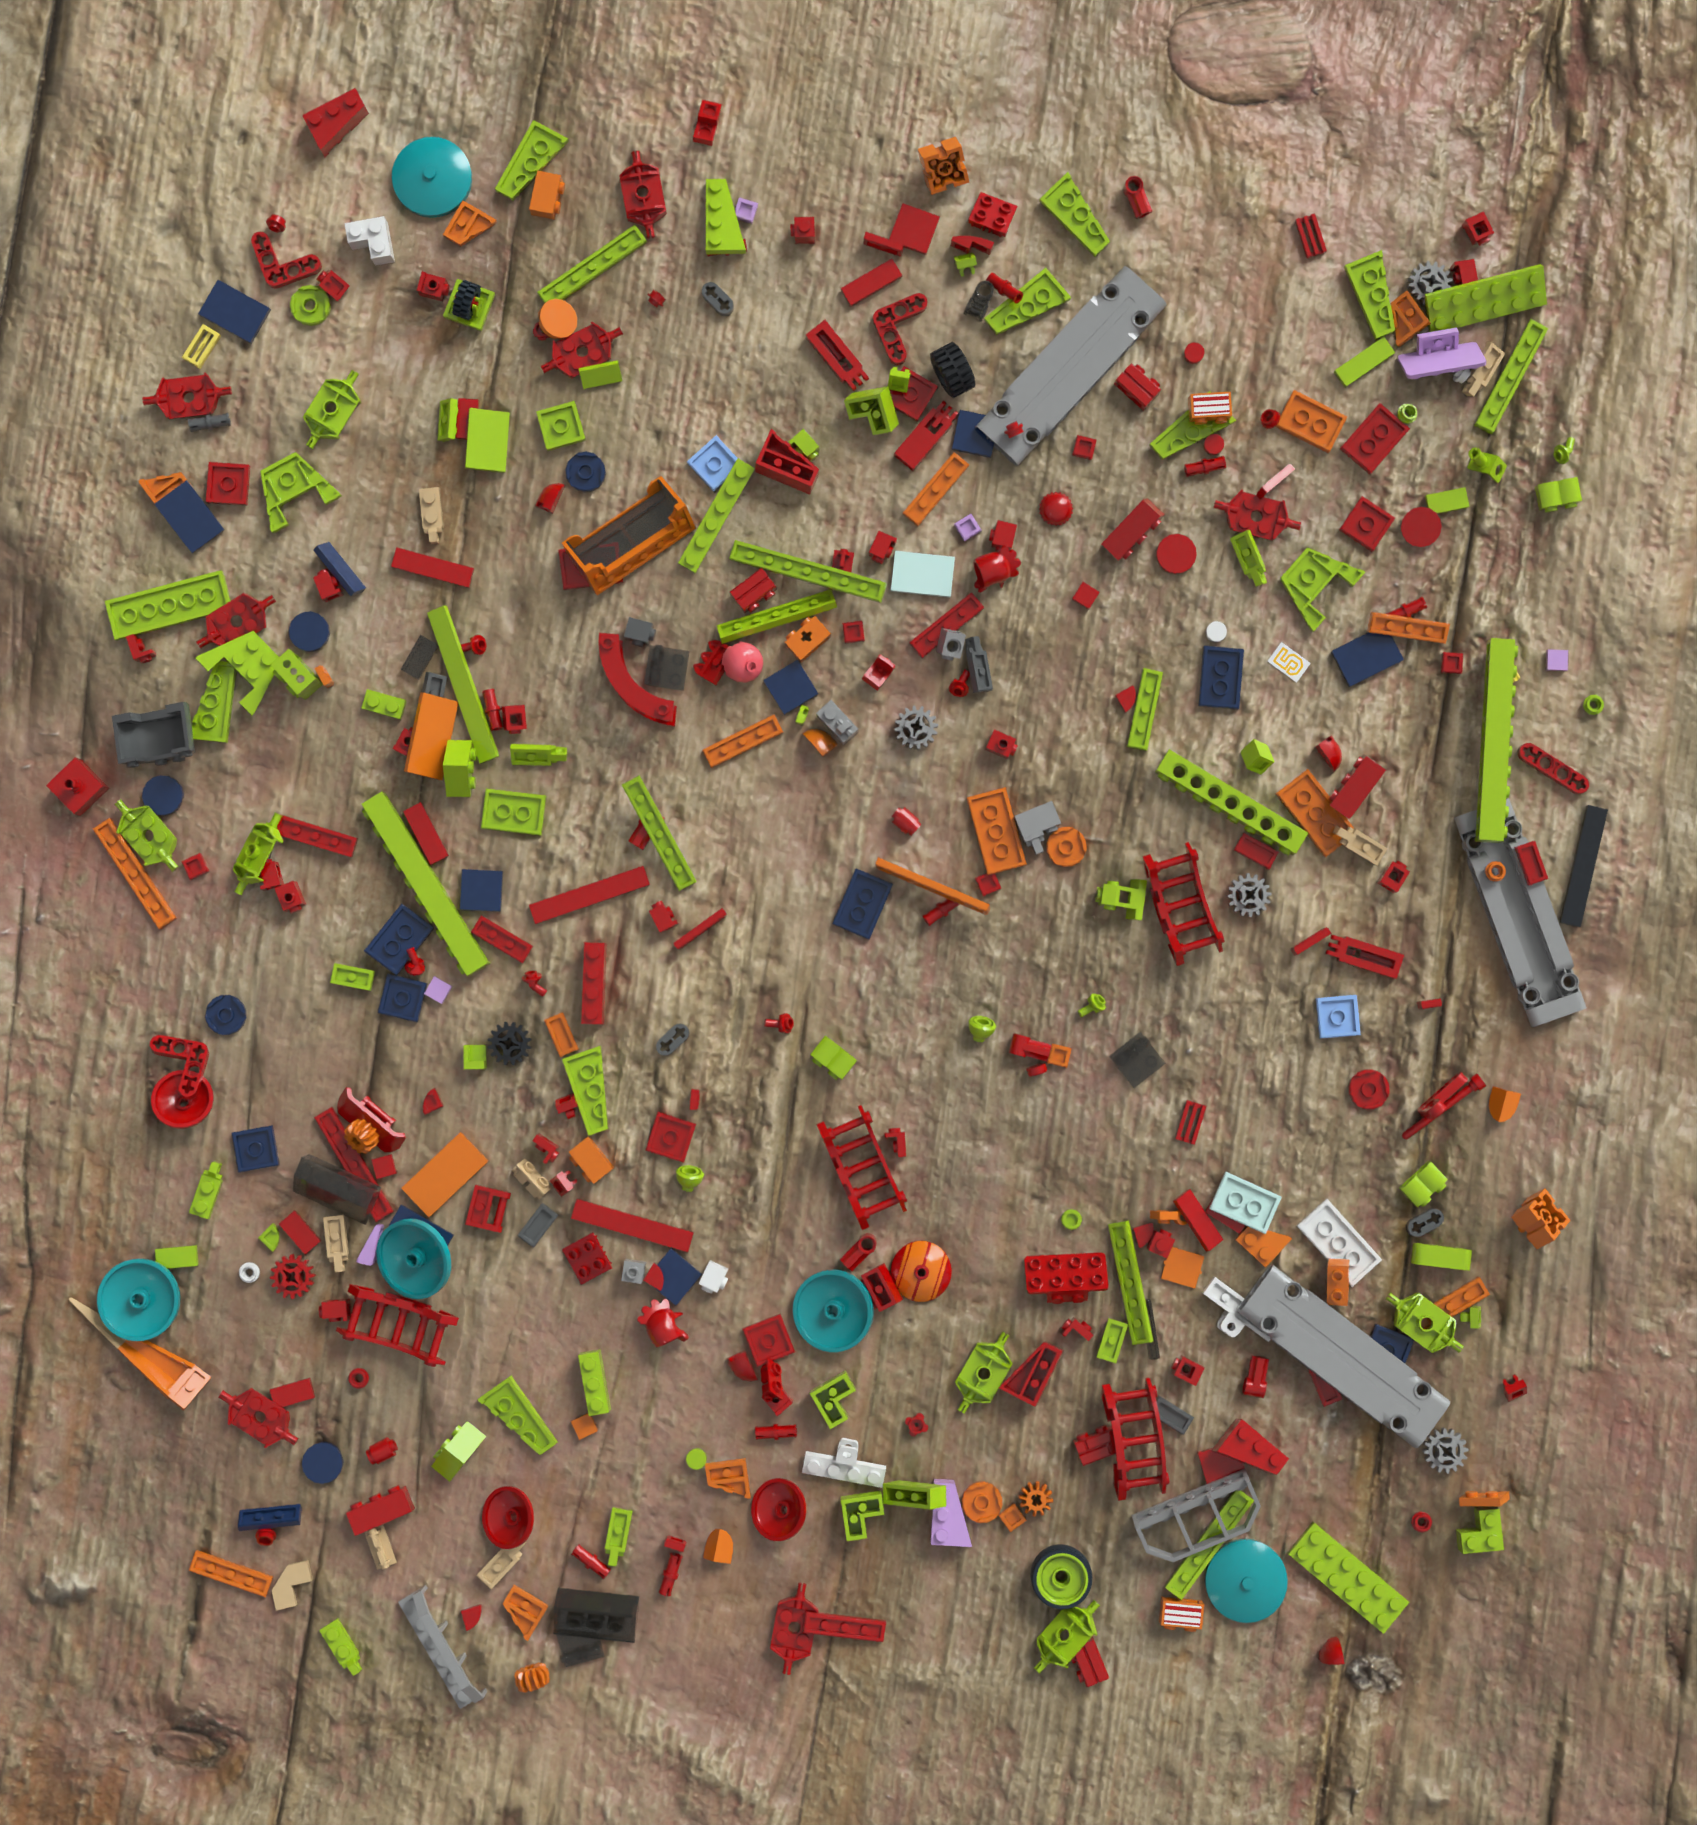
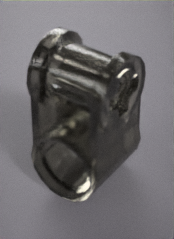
M989 281L978 283L967 303L964 315L969 314L978 318L980 322L983 321L994 294L992 283ZM982 288H987L990 294L983 296L979 291Z

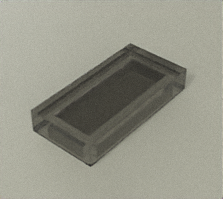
M420 635L401 670L420 680L437 650L438 644Z

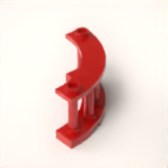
M599 633L598 644L602 666L611 685L621 699L643 717L659 724L675 727L677 706H674V701L650 694L632 679L626 668L623 640H619V634Z
M1189 842L1185 843L1186 854L1161 862L1153 861L1150 854L1143 856L1147 879L1150 878L1152 888H1149L1153 904L1163 934L1167 935L1170 942L1168 947L1176 966L1184 964L1183 955H1186V952L1215 943L1220 953L1223 952L1222 943L1225 942L1222 932L1217 930L1205 898L1196 862L1199 860L1196 849H1192ZM1185 862L1189 863L1191 873L1163 882L1159 880L1158 873H1160V870ZM1193 881L1197 895L1169 904L1164 902L1162 894L1164 889ZM1200 903L1204 917L1179 925L1171 923L1169 917L1171 911ZM1207 924L1211 933L1210 937L1184 945L1179 943L1177 939L1178 933Z
M860 1105L858 1109L861 1117L833 1129L831 1127L827 1129L824 1121L816 1125L860 1227L864 1230L869 1228L866 1219H869L870 1215L898 1203L902 1211L905 1212L907 1209L904 1203L908 1201L903 1190L899 1192L870 1125L873 1122L869 1111L864 1112L862 1105ZM865 1124L869 1134L840 1147L839 1145L834 1146L832 1140L836 1139L835 1136ZM871 1141L873 1142L878 1155L853 1166L843 1167L840 1157L844 1153ZM880 1162L882 1163L887 1175L886 1177L858 1189L857 1187H852L849 1181L852 1174ZM891 1184L896 1196L871 1207L861 1208L858 1201L861 1199V1196Z
M349 1285L347 1292L354 1295L355 1303L347 1329L336 1328V1332L343 1335V1339L348 1341L359 1339L387 1346L423 1360L425 1365L436 1367V1364L445 1365L446 1361L437 1357L445 1327H448V1325L457 1326L458 1317L443 1310L436 1312L431 1309L432 1306L389 1292H386L384 1296L382 1293L374 1292L375 1289ZM366 1299L376 1301L377 1304L369 1334L355 1331L363 1302H366ZM388 1304L399 1307L398 1310L400 1311L391 1340L377 1336L385 1307ZM410 1311L420 1314L419 1317L421 1318L413 1346L399 1342L407 1314ZM432 1319L436 1321L437 1328L430 1352L428 1353L420 1350L428 1321Z
M1150 1378L1145 1380V1389L1128 1392H1112L1110 1384L1102 1385L1101 1400L1107 1422L1111 1421L1113 1434H1110L1112 1453H1116L1117 1463L1113 1464V1486L1118 1501L1126 1500L1127 1491L1130 1488L1159 1484L1162 1494H1165L1166 1486L1170 1483L1169 1475L1166 1472L1164 1439L1156 1402L1157 1389L1155 1385L1152 1386ZM1146 1397L1150 1411L1121 1415V1413L1117 1412L1116 1404L1118 1401ZM1152 1419L1154 1434L1126 1439L1122 1437L1120 1426L1123 1423ZM1156 1443L1157 1457L1134 1461L1125 1460L1124 1449H1127V1447ZM1157 1465V1476L1133 1480L1126 1478V1472H1129L1131 1469Z

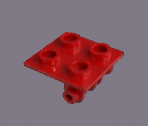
M980 192L968 223L971 224V227L974 226L979 229L983 226L982 231L988 228V233L993 230L992 234L1000 238L1002 236L1006 237L1009 225L1018 206Z
M593 1232L562 1249L581 1285L612 1269V1262L608 1260L605 1255L606 1251L603 1252V1246H600L597 1239L598 1236L594 1235Z

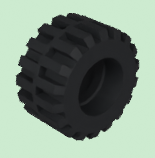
M950 342L930 353L933 369L949 396L955 398L975 387V377L972 369L957 344Z

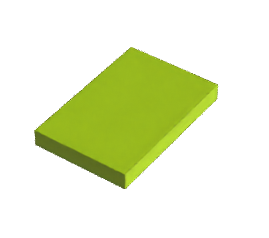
M469 408L465 469L498 473L506 472L509 412Z
M486 789L481 829L542 836L546 795Z

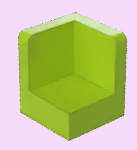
M1255 739L1241 750L1246 768L1260 775L1274 763L1268 745Z
M464 1045V1069H487V1046Z

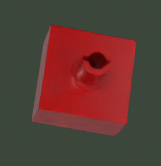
M76 757L46 785L73 814L82 816L109 789L83 760Z

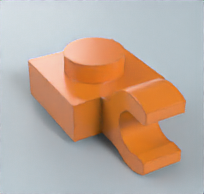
M1150 1210V1219H1157L1160 1224H1170V1220H1173L1178 1225L1187 1224L1186 1221H1181L1179 1210Z

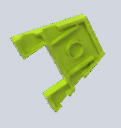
M296 452L260 471L264 496L266 497L270 530L273 534L289 526L280 506L315 487L326 505L342 497L328 481Z
M1307 547L1280 580L1308 627L1314 632L1326 617L1310 603L1336 574L1353 587L1364 575L1365 571L1351 567L1347 563L1334 560L1330 556Z
M254 631L195 658L207 672L224 658L253 687V690L239 702L251 716L255 713L274 677L273 671L275 669L271 664L279 658Z

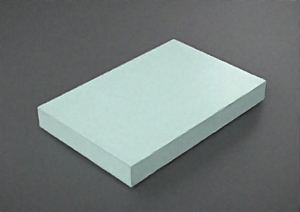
M895 551L891 592L951 598L955 557Z
M1224 1172L1209 1209L1266 1234L1282 1197L1228 1172Z

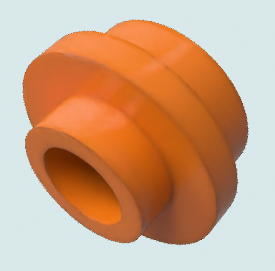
M1493 861L1486 866L1485 875L1490 881L1497 882L1505 877L1506 869L1501 862ZM1493 868L1498 870L1497 875L1492 874Z

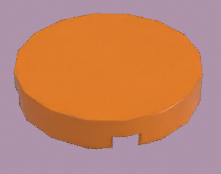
M549 300L541 306L538 312L539 326L550 338H567L577 327L576 312L564 300Z
M1061 827L1048 837L1046 843L1047 854L1056 865L1072 867L1083 859L1087 850L1086 840L1078 830L1072 827Z
M985 1481L975 1482L964 1491L962 1508L966 1516L977 1523H988L994 1520L1002 1509V1496L993 1484Z

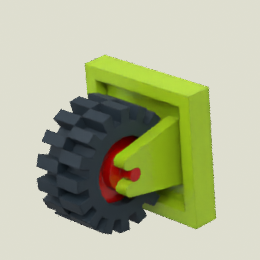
M457 279L443 317L482 331L494 300L495 292L484 289L478 284Z

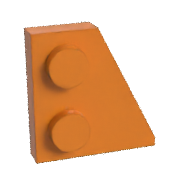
M462 201L444 231L443 236L455 244L463 246L494 226L497 220L467 202Z
M1405 291L1391 302L1396 333L1395 341L1396 345L1401 347L1431 324V322L1408 291Z
M182 472L169 476H157L153 479H140L138 482L155 504L185 482L187 478Z
M1246 1226L1235 1240L1266 1268L1292 1238L1269 1230L1264 1234Z
M746 1458L705 1464L708 1486L716 1489L721 1488L729 1493L734 1492L743 1495L747 1499L751 1498Z
M1467 1491L1459 1498V1505L1501 1507L1510 1500L1509 1491H1488L1485 1493Z
M513 1585L502 1603L507 1612L511 1614L512 1620L519 1627L526 1641L531 1637L549 1606L516 1585Z

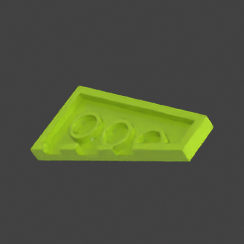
M509 1376L477 1399L481 1404H485L491 1410V1413L502 1419L508 1428L519 1434L520 1438L539 1455L558 1443L512 1376Z

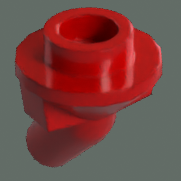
M475 635L470 638V642L461 644L463 652L472 650L474 654L481 655L486 651L487 644L483 636Z
M964 669L959 679H954L950 683L949 691L952 695L964 697L968 694L969 687L966 681L970 676L969 671Z
M414 947L407 949L406 951L411 961L405 964V971L410 975H421L425 971L424 960L418 958Z
M534 970L526 972L522 976V981L543 997L547 990L537 984L542 975Z
M787 1013L779 1015V1020L765 1019L764 1027L778 1028L780 1033H790L794 1026L792 1017Z

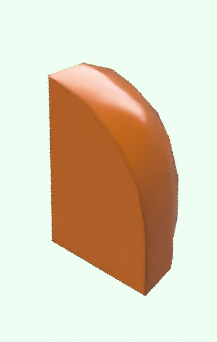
M810 729L802 733L822 757H825L838 745L831 735L824 730Z
M1493 1086L1489 1098V1110L1493 1119L1498 1122H1505L1510 1119L1518 1107L1521 1093Z
M715 1529L707 1539L703 1558L713 1562L731 1564L733 1554L732 1538L725 1530Z

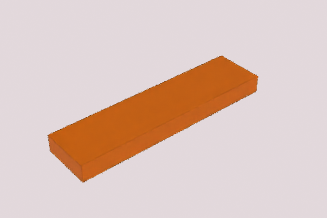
M954 452L905 509L903 515L916 526H919L970 464Z
M1371 612L1367 632L1446 644L1450 624Z
M774 714L702 751L710 767L713 768L782 734L783 731Z
M1476 1277L1433 1304L1453 1317L1490 1294L1481 1278ZM1429 1318L1422 1319V1328L1428 1329L1431 1326Z
M199 1550L195 1551L189 1571L262 1597H267L273 1580L271 1575Z

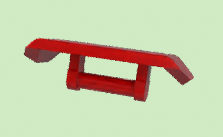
M345 1087L338 1100V1113L349 1123L356 1119H365L367 1123H371V1126L376 1128L375 1132L380 1135L377 1147L383 1152L391 1153L399 1149L406 1137L405 1133L394 1132L391 1129L396 1119L391 1118L372 1102L368 1096L359 1102L352 1096L351 1088Z

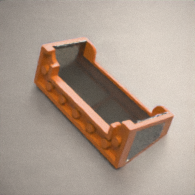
M662 476L649 483L647 487L648 495L583 539L579 535H573L562 542L567 555L596 595H599L696 529L687 506Z

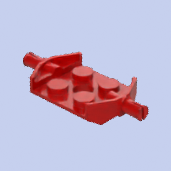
M633 151L631 152L632 166L626 168L619 175L626 216L629 222L644 226L647 239H651L649 231L651 232V237L654 238L653 225L667 214L659 169L653 165L642 163L640 151H636V159L635 152ZM640 188L648 190V194L645 197L637 195V191Z
M591 322V325L569 335L567 338L557 342L554 340L552 349L553 359L542 365L541 368L544 374L554 368L558 369L572 379L580 375L579 368L602 364L611 360V343L613 339L623 335L620 327L606 332L600 326ZM581 347L588 349V354L584 357L577 355V351Z
M204 372V375L174 379L162 378L156 395L142 397L144 406L151 404L159 406L168 419L213 414L217 408L219 398L224 395H232L231 386L216 387L209 375ZM187 393H193V401L189 403L185 402V395Z
M1241 489L1230 502L1225 503L1217 500L1214 502L1213 508L1225 511L1230 530L1242 533L1250 530L1252 536L1273 541L1284 529L1300 530L1301 522L1288 518L1284 500L1277 501L1266 497L1260 499L1257 495L1243 492ZM1252 512H1259L1262 516L1261 521H1253L1251 519Z
M242 593L206 616L207 634L196 641V643H202L199 645L201 649L212 642L221 646L251 631L258 633L267 627L265 610L268 606L275 603L276 600H271L274 598L271 595L263 601H259L246 593ZM235 615L240 616L243 620L242 625L239 627L233 626L231 623V619Z
M253 1388L238 1396H231L224 1390L220 1393L218 1398L229 1405L228 1425H235L265 1445L264 1448L281 1439L288 1441L293 1446L297 1443L299 1438L289 1433V1411ZM256 1412H263L265 1414V1421H258L255 1416Z
M801 1582L798 1583L795 1596L778 1601L770 1649L784 1659L783 1674H786L788 1666L787 1675L791 1674L794 1661L811 1655L814 1634L802 1632L805 1611L816 1613L819 1611L812 1602L805 1598L807 1584L803 1583L801 1591ZM791 1622H798L801 1628L798 1632L790 1631L789 1624Z

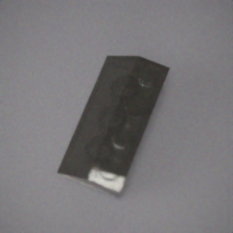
M310 1154L301 1157L293 1181V1192L364 1225L368 1222L382 1188Z
M558 1588L554 1604L553 1634L635 1643L639 1596Z

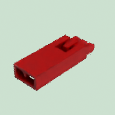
M823 320L805 335L808 342L842 384L846 382L852 391H855L857 388L853 381L861 386L863 382L860 380V376L865 381L869 380V377L863 371V365L826 320ZM846 358L853 368L850 369L846 362L841 367L839 362Z
M944 400L936 409L932 408L894 453V456L912 471L918 467L952 427V422L959 414L955 411L949 416L948 414L953 409L951 406L943 411L942 409L947 404ZM939 423L942 424L935 434L928 430L930 425L936 429Z
M1331 935L1330 939L1338 942L1337 944L1328 943V947L1334 948L1335 951L1326 950V955L1336 957L1338 962L1397 979L1404 958L1403 954L1347 936L1342 938ZM1348 946L1361 950L1359 958L1353 957L1356 951L1348 949Z

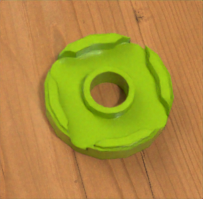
M307 285L302 286L292 295L290 308L297 321L303 325L314 326L326 320L330 314L331 304L325 291L318 286ZM314 301V309L307 310L305 308L306 303Z

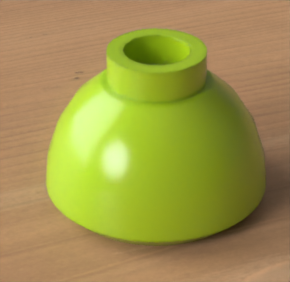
M974 1016L968 1022L970 1033L976 1042H984L996 1029L995 1022L984 1016Z
M684 1165L676 1169L677 1181L682 1186V1190L686 1192L693 1191L694 1187H697L703 1180L704 1172L696 1166Z

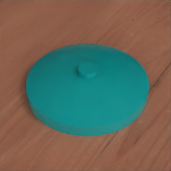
M424 137L411 142L398 154L392 168V184L398 199L409 211L428 218L442 217L457 210L461 202L467 199L472 187V170L466 155L457 145L439 137Z
M409 1218L393 1223L381 1234L376 1250L377 1263L383 1278L396 1292L412 1299H425L436 1294L446 1285L451 1273V1256L445 1240L435 1228L424 1221Z
M131 1259L116 1265L103 1278L97 1294V1308L105 1326L113 1334L130 1341L149 1340L165 1332L174 1322L180 1307V1290L176 1279L166 1267L150 1259Z
M824 1270L812 1275L802 1283L794 1298L793 1318L797 1330L810 1345L822 1351L842 1352L854 1347L865 1338L873 1322L874 1308L869 1291L858 1278L845 1271Z
M1237 1539L1224 1544L1219 1548L1206 1568L1205 1588L1210 1601L1222 1615L1237 1622L1252 1623L1269 1617L1279 1608L1287 1592V1572L1281 1558L1271 1547L1257 1540Z

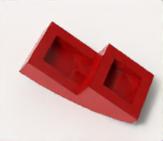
M702 100L693 142L709 146L713 145L722 104Z
M954 236L951 239L950 246L965 253H969L973 247L990 255L994 242L975 236Z

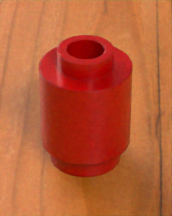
M906 807L903 809L898 808L891 816L894 818L892 823L910 836L922 825L918 821L919 819Z
M386 1437L369 1446V1449L366 1450V1455L372 1465L376 1463L379 1465L396 1456L398 1447L393 1439L390 1440Z

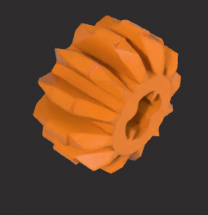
M356 1119L344 1131V1138L348 1141L347 1145H350L352 1150L356 1149L359 1154H366L374 1149L379 1142L378 1137L380 1135L375 1132L376 1128H373L371 1123H367L365 1119Z
M1039 1481L1035 1482V1487H1032L1031 1482H1028V1490L1025 1487L1021 1488L1025 1495H1018L1020 1500H1024L1019 1505L1021 1508L1026 1507V1514L1032 1510L1033 1517H1036L1037 1511L1043 1516V1508L1046 1510L1051 1509L1046 1503H1053V1498L1048 1497L1052 1494V1491H1045L1047 1489L1045 1483L1039 1488ZM1036 1494H1038L1040 1501L1033 1503L1032 1496L1035 1495L1036 1497Z
M532 1663L517 1670L514 1675V1681L518 1691L524 1693L532 1692L547 1685L550 1680V1674L546 1664Z

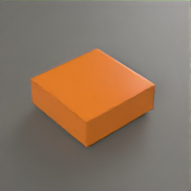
M319 665L314 668L326 688L334 685L325 667Z
M1052 1043L1047 1063L1067 1068L1072 1048Z
M588 1413L571 1421L579 1440L598 1431L593 1417L589 1416Z
M1015 1502L998 1514L1010 1532L1027 1521Z

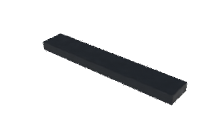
M1591 805L1586 806L1559 923L1581 927L1608 809Z

